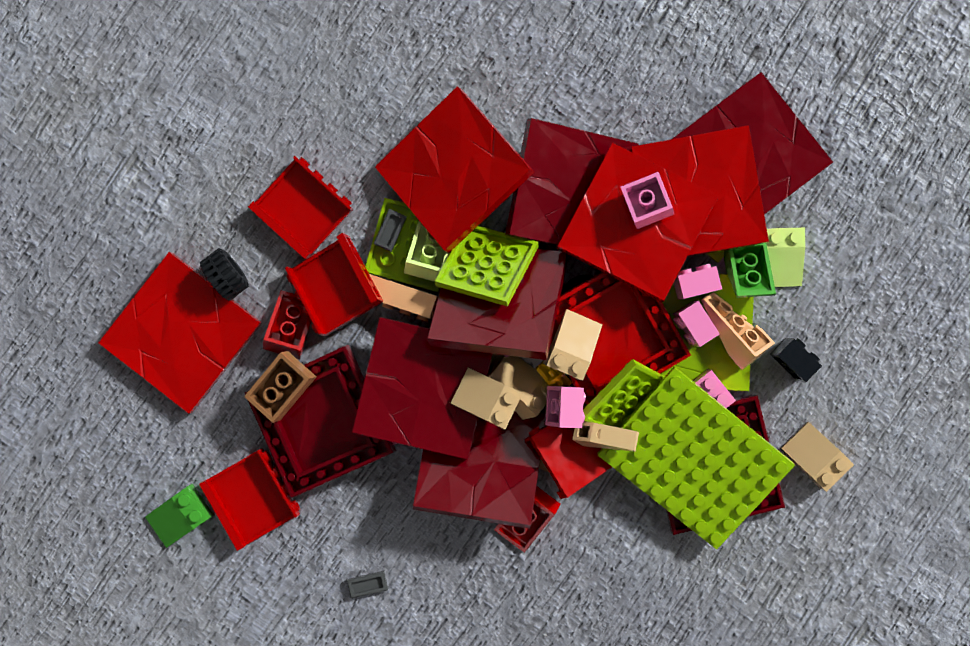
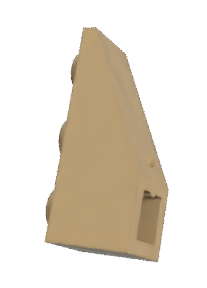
M584 422L582 428L574 429L572 440L587 447L636 452L639 432L593 422Z

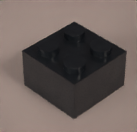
M785 338L770 355L796 381L806 383L822 367L819 363L820 359L813 352L809 353L805 349L806 345L800 339Z

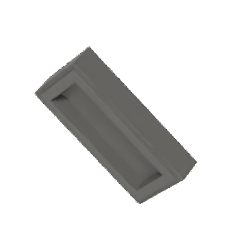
M389 209L374 244L392 252L407 216Z
M385 570L347 579L351 598L389 589Z

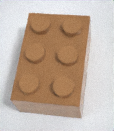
M289 351L281 352L244 397L274 423L284 417L315 380L316 376Z

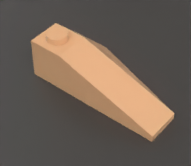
M714 292L701 300L711 321L720 333L719 337L727 353L742 370L775 344L758 325L752 326L746 321V316L736 314L732 306Z

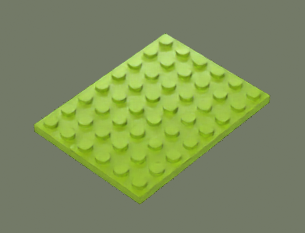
M675 366L620 427L639 432L636 452L601 448L598 452L599 457L716 550L795 466L790 459Z

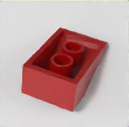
M283 290L280 291L263 339V349L278 354L289 351L296 359L300 360L312 320L304 313V305L295 294Z
M536 486L530 529L498 524L494 531L525 553L554 517L561 504Z

